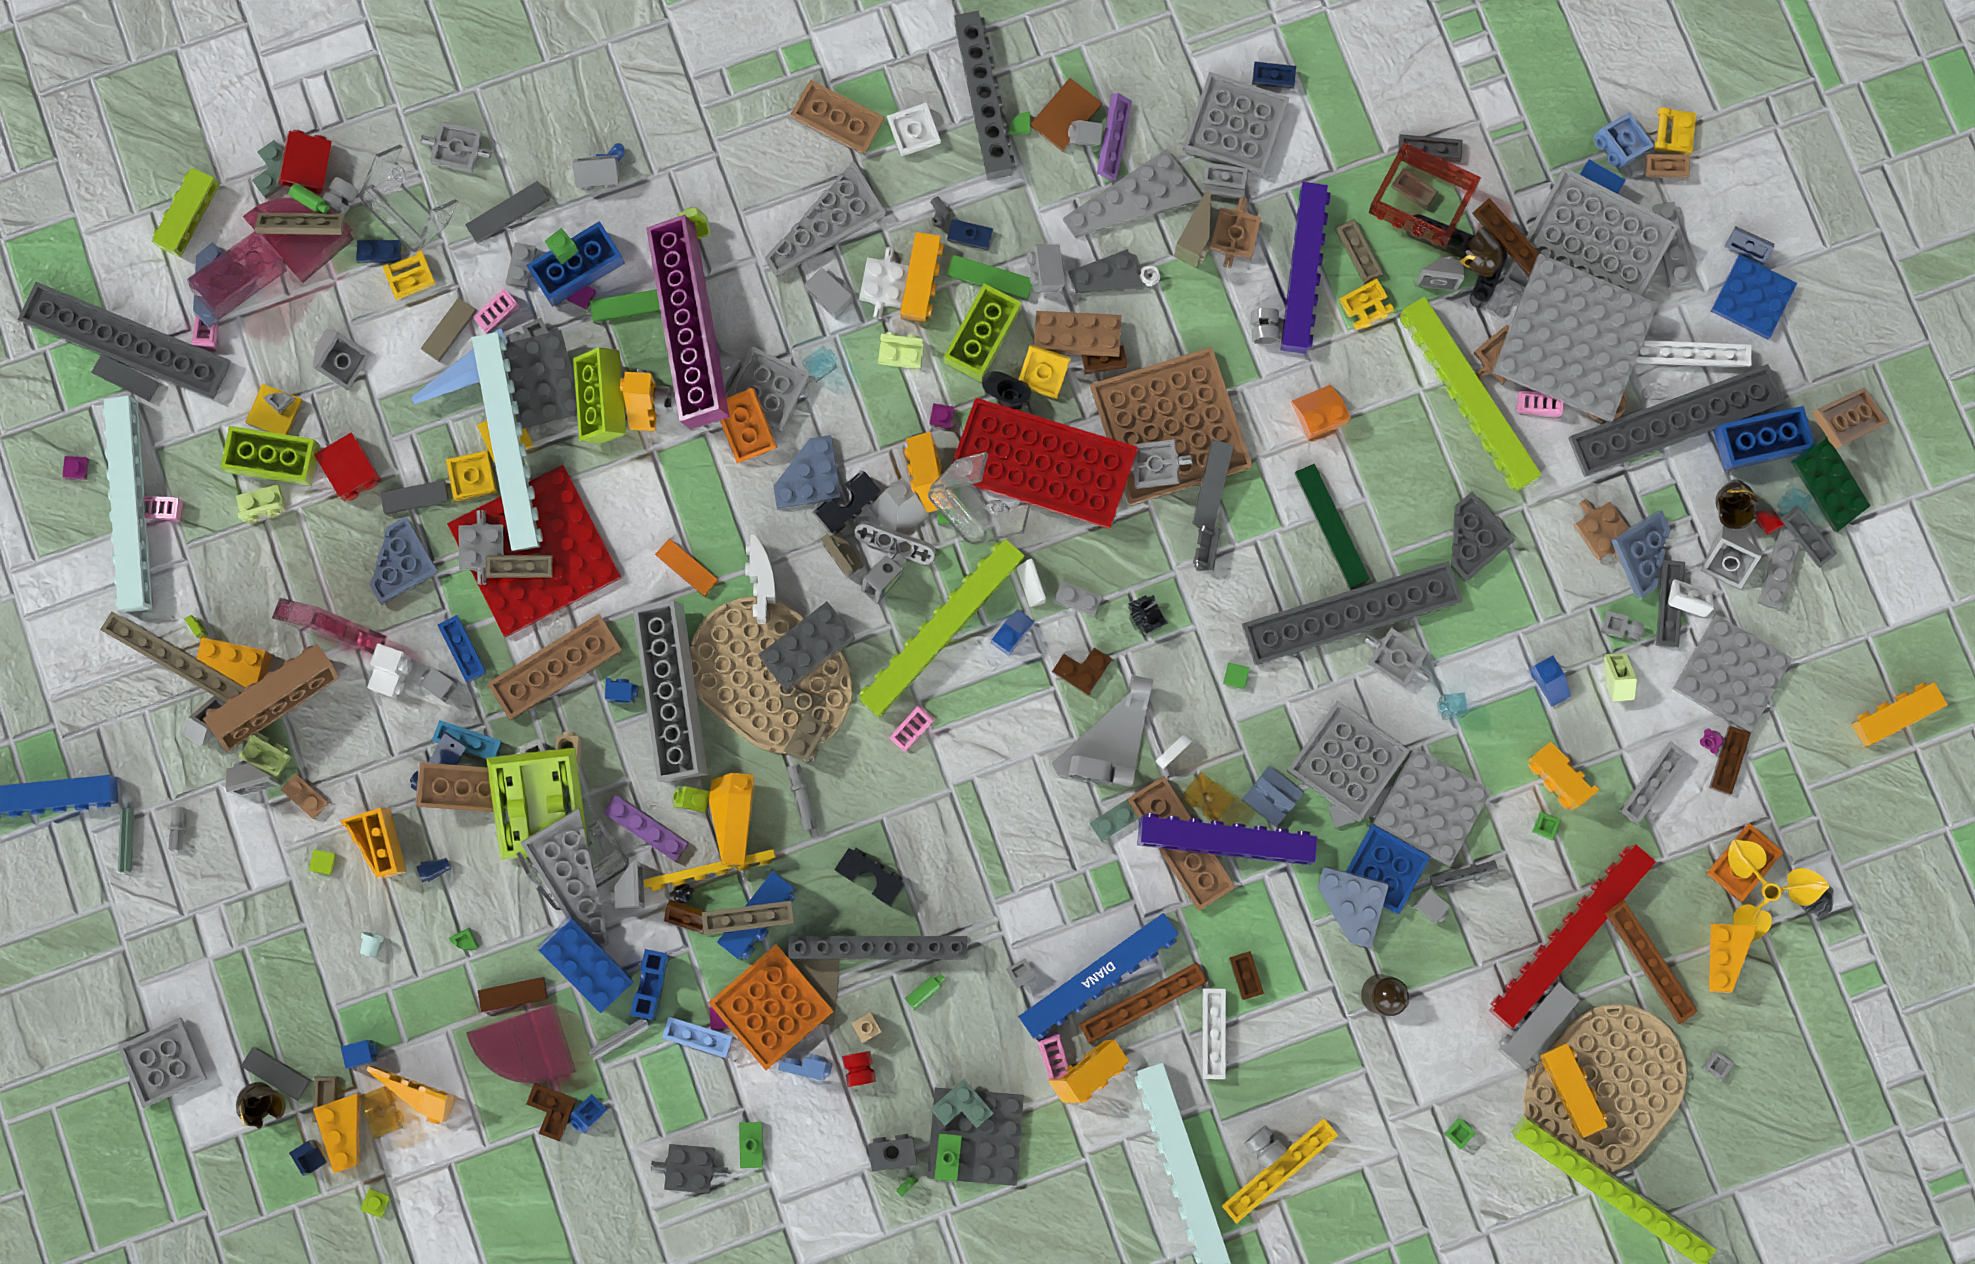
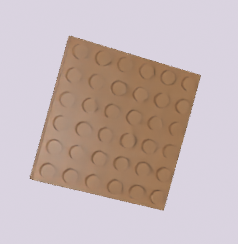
M1212 347L1090 384L1089 387L1106 437L1131 445L1175 439L1179 457L1192 455V464L1180 465L1178 471L1179 484L1137 489L1135 487V478L1131 471L1124 490L1129 506L1201 484L1211 440L1234 445L1226 476L1253 467Z

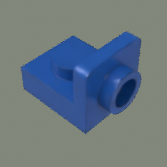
M591 1094L572 1112L570 1116L571 1124L577 1131L581 1130L585 1134L606 1113L607 1109Z

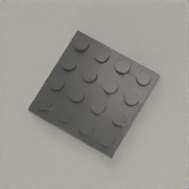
M558 330L506 343L507 350L504 351V356L510 362L511 371L508 372V377L514 383L515 393H512V398L518 405L519 414H516L517 423H521L522 429L576 416L575 379L562 331Z
M935 1087L933 1106L952 1089ZM975 1091L994 1113L978 1128L971 1123L962 1111L945 1126L934 1113L932 1114L928 1179L935 1178L939 1133L962 1136L957 1181L1017 1186L1024 1095Z

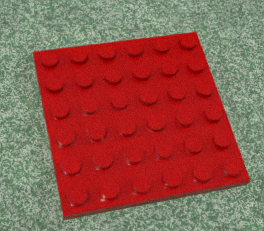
M564 465L528 482L529 486H532L535 499H532L533 508H537L539 520H536L537 529H541L543 537L539 548L519 552L511 550L501 496L447 523L459 547V526L477 524L476 511L481 512L483 510L486 511L487 524L504 526V555H552V578H486L487 584H478L505 638L621 579ZM470 570L477 582V572Z

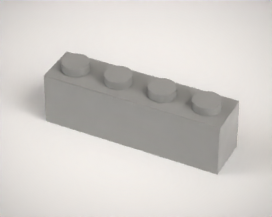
M1560 982L1551 984L1543 993L1544 996L1539 1002L1536 1001L1529 1009L1530 1013L1517 1023L1511 1035L1506 1034L1499 1042L1501 1047L1498 1051L1518 1068H1523L1580 1001Z

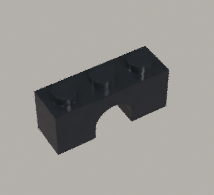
M860 470L845 483L851 492V500L846 506L839 507L832 499L828 498L812 512L828 532H840L845 528L847 520L859 516L862 513L861 508L867 503L869 505L872 504L879 497L877 494L881 490L865 471Z
M857 847L854 850L848 848L834 870L853 883L863 873L873 874L876 877L877 885L872 892V896L891 907L905 886L902 882L903 877L893 871L891 874L883 870L885 867L883 864L875 859L872 862L865 858L867 854Z

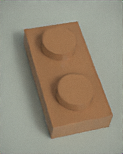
M1647 154L1645 156V177L1688 178L1690 176L1689 155Z
M296 773L280 789L312 819H315L329 804L323 796Z

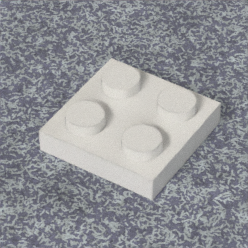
M927 102L887 116L901 157L941 143Z

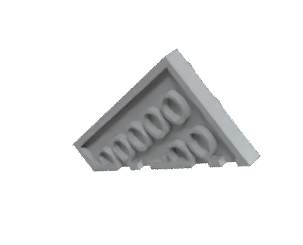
M577 808L523 840L521 845L565 917L568 918L571 915L604 948L609 945L580 810Z

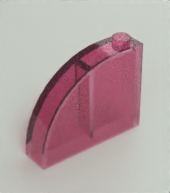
M280 198L256 206L246 213L243 218L255 230L258 213L316 212L293 198ZM346 222L342 235L258 234L302 283L354 240L350 234L353 230Z
M279 598L272 619L309 634L371 655L374 654L377 644L384 645L387 636L317 606Z
M549 1004L466 1032L469 1043L479 1060L492 1072L505 1079L520 1083H542L558 1079V1082H563L571 1079V1074L576 1073L555 1004Z

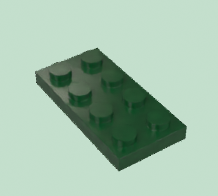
M1827 436L1820 438L1791 461L1833 531H1840L1871 506Z

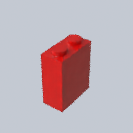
M301 130L289 131L286 137L278 185L291 188L292 185L298 183L311 192L320 195L324 187L332 141L327 140L322 135H306Z
M352 432L314 454L337 495L344 502L356 499L360 492L373 489L378 485L377 482L382 480L357 437Z

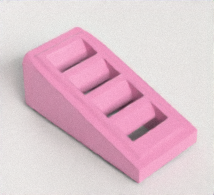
M504 288L473 318L484 332L488 334L520 309V307ZM504 300L509 303L508 307L502 303ZM498 305H499V306L502 308V310H503V312H502L501 314H500V312L495 308V307L498 306ZM491 310L497 316L495 319L489 314ZM486 316L491 323L487 325L482 317Z
M195 315L192 345L215 352L219 320L208 328L206 325H201L204 323Z
M1519 391L1517 413L1560 417L1563 413V402L1539 392ZM1525 397L1529 398L1528 408H1524ZM1534 398L1538 399L1537 408H1534ZM1543 399L1547 400L1546 408H1543ZM1552 400L1556 401L1555 409H1552Z
M143 496L144 506L145 502H149L148 512L144 513L146 519L181 522L183 500L173 497ZM155 502L157 503L155 513H152L153 503ZM161 503H164L163 514H160ZM169 504H172L171 514H168Z
M918 705L889 738L906 752L936 718L922 705ZM919 713L927 722L924 723L916 715ZM910 721H915L921 727L920 730L911 724ZM906 726L915 734L913 737L904 729ZM899 733L909 740L907 744L898 736Z
M1056 1031L1047 1034L1040 1040L1036 1038L1049 1080L1053 1077L1055 1079L1061 1078L1067 1073L1066 1068L1069 1066L1060 1035ZM1056 1041V1044L1044 1047L1045 1044ZM1059 1050V1053L1047 1056L1048 1052ZM1060 1058L1062 1059V1062L1053 1065L1049 1063ZM1061 1067L1065 1068V1071L1058 1072L1055 1074L1052 1073V1070Z

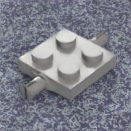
M440 122L438 132L434 138L422 135V139H420V144L432 146L430 162L433 165L473 173L475 161L478 157L491 159L492 150L480 147L483 136L480 130Z
M1175 439L1134 444V446L1138 447V452L1131 469L1135 478V487L1138 489L1179 484L1178 471L1180 465L1192 464V455L1179 457Z
M481 510V512L476 511L477 524L459 526V569L476 571L477 584L482 585L483 583L485 585L487 584L485 556L504 555V526L487 524L486 511Z
M1393 628L1380 641L1370 634L1364 640V642L1375 648L1373 656L1367 665L1400 687L1405 688L1410 679L1415 675L1426 682L1432 674L1421 668L1422 661L1428 651Z

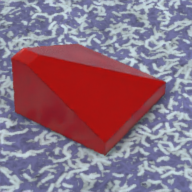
M1773 509L1756 511L1757 518L1755 523L1767 535L1784 526L1780 520L1781 517Z

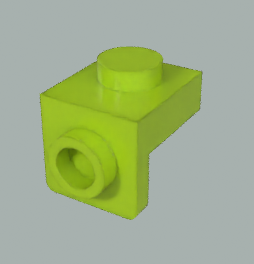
M689 207L677 213V216L685 214L695 223L698 239L710 235L707 216L697 207Z
M677 786L673 793V807L706 813L710 791L688 786Z

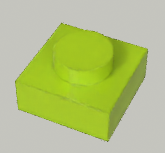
M369 1188L360 1210L383 1218L391 1196Z

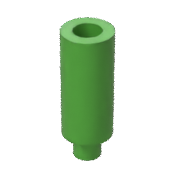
M298 183L292 185L289 190L290 197L316 213L323 212L326 214L330 209L323 198Z
M941 973L935 978L930 976L904 999L915 1011L942 988L940 984L946 979Z

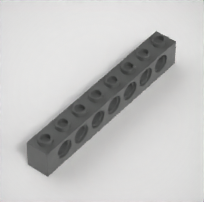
M979 10L954 15V25L987 180L1011 176L1012 168H1015L1014 156L1009 155L1008 148H1011L1009 135L1005 136L1004 128H1007L1005 115L1001 116L1000 109L1003 108L1001 96H997L995 90L999 89L997 76H992L991 69H994V62L992 56L988 57L987 50L990 49L989 38L984 37L983 30H986L984 17L980 18ZM971 33L978 35L974 39L968 37ZM980 53L982 56L980 58H973L971 55ZM979 72H983L986 74V76L983 78H978L976 74ZM982 92H988L990 96L987 98H983L980 96V94ZM990 111L995 115L993 117H986L984 113ZM996 131L999 135L997 137H990L988 133ZM995 151H1000L1003 153V155L1000 157H995L992 155V153Z
M789 936L788 959L967 960V936Z

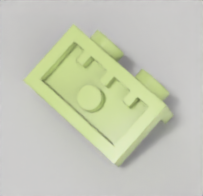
M894 332L881 334L878 364L921 369L924 348L923 339H920L917 335L903 337Z
M278 484L236 495L240 512L238 513V518L243 522L246 521V523L256 522L263 516L275 517L280 515V512L286 510L281 488Z
M257 732L256 735L249 737L250 739L238 757L278 779L292 756L286 753L287 748L278 743L274 746L267 742L269 738Z

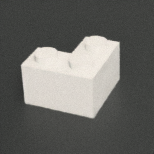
M377 644L370 665L375 668L367 688L373 692L397 699L398 695H401L404 690V678L412 669V658L401 651Z

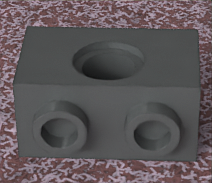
M908 1134L895 1135V1140L886 1141V1137L874 1138L873 1143L868 1144L872 1172L917 1165L914 1137L909 1138ZM891 1145L896 1146L899 1150V1155L894 1159L889 1158L886 1154V1149Z

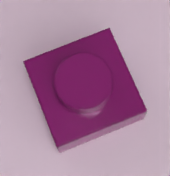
M933 403L929 425L951 429L954 407Z
M65 456L62 477L65 479L87 480L89 459L87 457Z

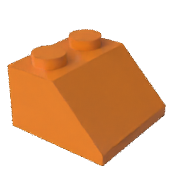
M1331 385L1291 401L1308 440L1348 424L1351 418L1343 399Z

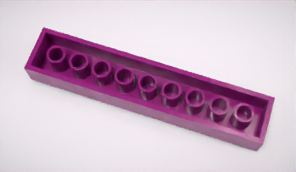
M684 214L647 227L646 230L679 421L691 430L728 418L730 415L696 226Z

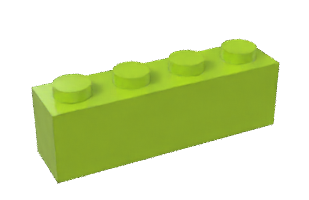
M192 167L184 175L183 184L179 191H176L173 195V202L170 208L164 212L163 221L159 228L155 229L152 236V242L158 248L179 258L183 255L220 185L214 177Z

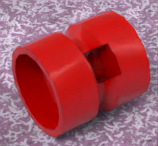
M871 1051L842 1056L844 1069L848 1070V1073L845 1075L847 1087L876 1082L874 1069L870 1068V1065L873 1063Z

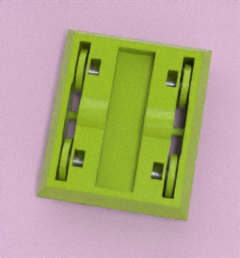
M576 748L487 757L500 860L528 857L521 842L564 817L568 810V802H571L572 811L577 808L580 810L588 846ZM561 776L564 786H569L570 797L566 795V788L562 789ZM503 793H506L507 804H505ZM507 809H508V814H509L510 821H507V817H506V810H507Z

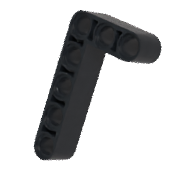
M1421 214L1413 215L1405 229L1406 234L1410 238L1460 258L1466 256V251L1470 250L1468 243L1475 237V235ZM1412 224H1419L1421 226V230L1414 229L1412 227ZM1432 231H1438L1441 237H1434ZM1452 239H1458L1461 245H1454ZM1501 246L1503 259L1501 266L1492 276L1493 280H1487L1484 276L1480 275L1476 279L1470 294V303L1476 308L1486 306L1493 295L1508 256ZM1476 293H1483L1486 299H1479Z

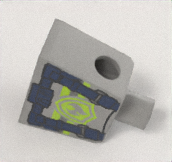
M896 553L891 559L888 556H884L863 578L861 591L878 604L900 579L901 567L905 564L906 559L899 553Z

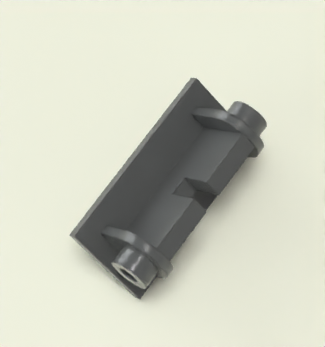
M1201 525V529H1198L1197 544L1200 545V548H1196L1193 561L1196 571H1214L1220 528L1210 529L1207 525Z

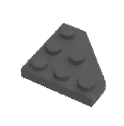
M1470 492L1454 506L1451 567L1466 582L1515 541L1511 534L1473 492Z

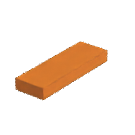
M670 538L655 554L704 597L718 582L717 578Z

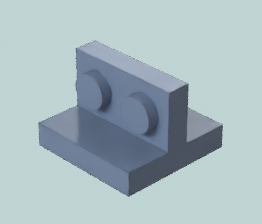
M1269 765L1243 797L1242 801L1273 826L1277 827L1304 792Z

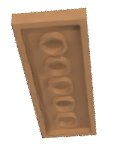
M597 614L487 684L509 720L512 721L621 653L622 649L601 615Z
M1162 776L1127 798L1139 819L1145 816L1146 813L1158 814L1159 818L1166 819L1167 816L1181 817L1180 820L1189 821L1191 818L1165 776ZM1158 848L1197 911H1200L1236 888L1214 854Z

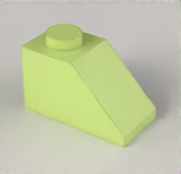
M1604 654L1607 689L1612 701L1634 700L1637 678L1627 654Z

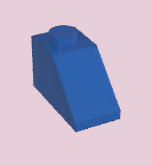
M1017 609L992 638L991 644L1007 656H1010L1035 621Z
M1554 655L1529 669L1551 707L1571 697L1565 674Z

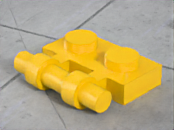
M1378 279L1361 286L1339 299L1349 318L1355 315L1359 317V320L1353 323L1356 331L1371 326L1372 322L1378 319L1382 320L1394 311L1392 304L1383 306L1381 303L1388 296ZM1374 306L1376 311L1367 316L1364 310Z

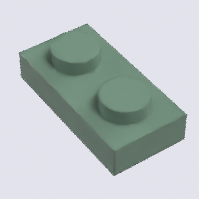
M1125 800L1089 824L1102 842L1137 820L1138 816L1129 802Z

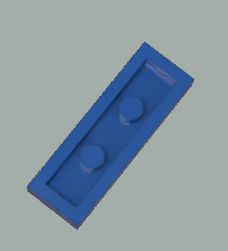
M455 615L438 624L466 683L487 674L459 616Z

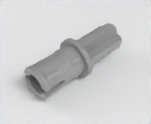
M171 807L170 827H168V830H170L168 849L170 851L182 850L183 830H186V827H184V807Z

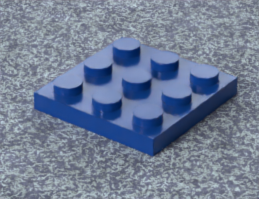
M1739 254L1710 312L1769 340L1797 283Z
M1371 824L1345 872L1389 883L1383 907L1399 915L1430 856Z

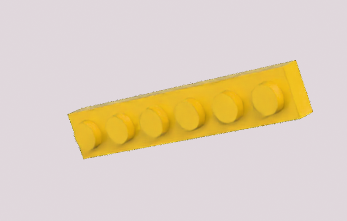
M775 849L746 855L745 866L722 865V861L643 879L645 888L651 887V891L663 889L664 884L672 882L673 886L685 884V879L691 877L698 881L708 878L707 874L713 872L716 873V876L728 874V869L734 867L741 871L751 868V863L759 862V866L770 864L772 859L776 858Z
M1322 1118L1288 1147L1280 1158L1266 1169L1264 1168L1221 1205L1222 1208L1237 1224L1339 1135Z

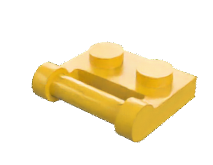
M1667 107L1658 108L1659 124L1654 150L1690 156L1693 151L1696 113L1671 110ZM1667 119H1672L1670 144L1665 142Z
M422 250L417 251L416 255L399 262L382 266L396 301L436 285ZM420 262L421 266L393 276V273Z

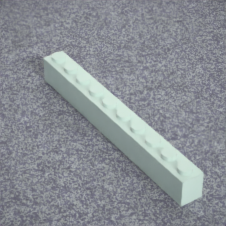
M498 332L472 337L511 550L519 552L539 548L543 537L541 529H537L536 520H539L537 508H533L532 499H535L534 490L528 483V478H531L530 468L524 462L527 452L525 444H521L520 435H523L521 423H517L516 414H519L518 405L512 398V393H515L514 383L508 377V372L511 371L510 362L504 356V351L507 350L504 337L501 338Z
M129 395L104 399L102 413L105 418L104 436L107 441L105 456L108 460V469L106 474L110 484L108 498L111 502V511L109 517L113 528L111 533V540L114 544L112 560L116 571L114 575V583L117 586L115 602L118 610L126 613L153 610L146 518L144 517L146 511L143 504L144 482L138 400Z
M1158 1063L1138 1070L1134 1080L1138 1090H1143L1145 1097L1141 1098L1145 1111H1150L1152 1119L1148 1121L1152 1133L1157 1132L1159 1141H1156L1159 1154H1164L1166 1163H1163L1166 1175L1167 1177L1172 1176L1174 1184L1170 1186L1174 1198L1179 1197L1181 1206L1178 1207L1181 1219H1186L1189 1228L1185 1229L1188 1240L1189 1242L1193 1241L1196 1250L1193 1251L1197 1264H1231L1163 1063Z

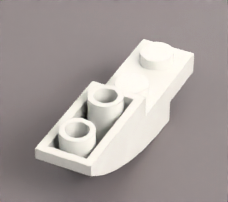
M750 535V542H746V555H750V563L745 564V575L749 576L750 583H754L753 594L757 596V604H753V617H757L758 624H767V604H776L773 572L762 544L755 535Z

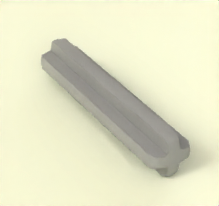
M642 1018L589 1050L591 1058L597 1060L650 1028L648 1020Z

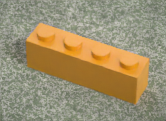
M915 232L900 311L901 319L926 323L927 317L932 315L933 304H930L931 296L935 297L937 284L933 283L935 276H939L941 264L937 263L938 256H943L944 251L941 236Z
M1923 682L1913 687L1915 691L1908 695L1907 691L1894 697L1895 702L1889 704L1886 701L1876 706V712L1870 714L1869 711L1858 715V721L1852 723V726L1864 747L1872 745L1947 706L1948 704L1936 683L1933 682L1927 685L1926 682Z
M1563 1043L1539 1054L1578 1137L1585 1138L1608 1127L1605 1122L1608 1120L1602 1108L1599 1109L1595 1101L1597 1100V1095L1592 1087H1588L1585 1081L1587 1079L1586 1072L1582 1066H1578L1575 1060L1577 1054L1574 1048L1569 1046L1568 1043Z

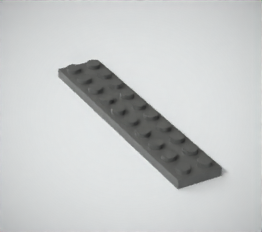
M35 282L17 319L26 325L100 355L107 356L211 400H214L231 364L229 359L38 282Z
M1769 364L1574 434L1568 439L1584 477L1708 433L1720 424L1746 419L1785 404V401Z
M1446 561L1242 623V628L1254 665L1257 666L1450 607L1463 601L1450 563Z

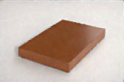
M1069 78L1031 122L1030 127L1063 152L1070 144L1068 130L1072 122L1078 120L1089 122L1103 103L1073 79Z

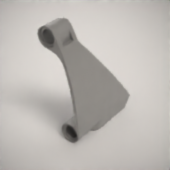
M1131 675L1128 694L1051 763L1058 776L1102 785L1113 783L1128 787L1133 786L1153 679Z

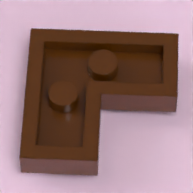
M1096 648L1092 649L1082 665L1066 654H1063L1052 670V673L1089 696L1112 659Z
M534 1083L526 1105L547 1112L539 1134L560 1142L577 1098Z

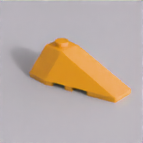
M730 773L711 780L709 805L722 865L745 866L755 790V780L752 774Z
M368 1066L367 1071L421 1115L427 1116L426 1121L438 1125L440 1121L447 1122L456 1095L375 1066Z

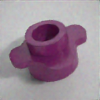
M1708 728L1704 730V737L1700 739V744L1709 749L1711 753L1716 754L1719 752L1718 747L1723 744V737L1718 731Z

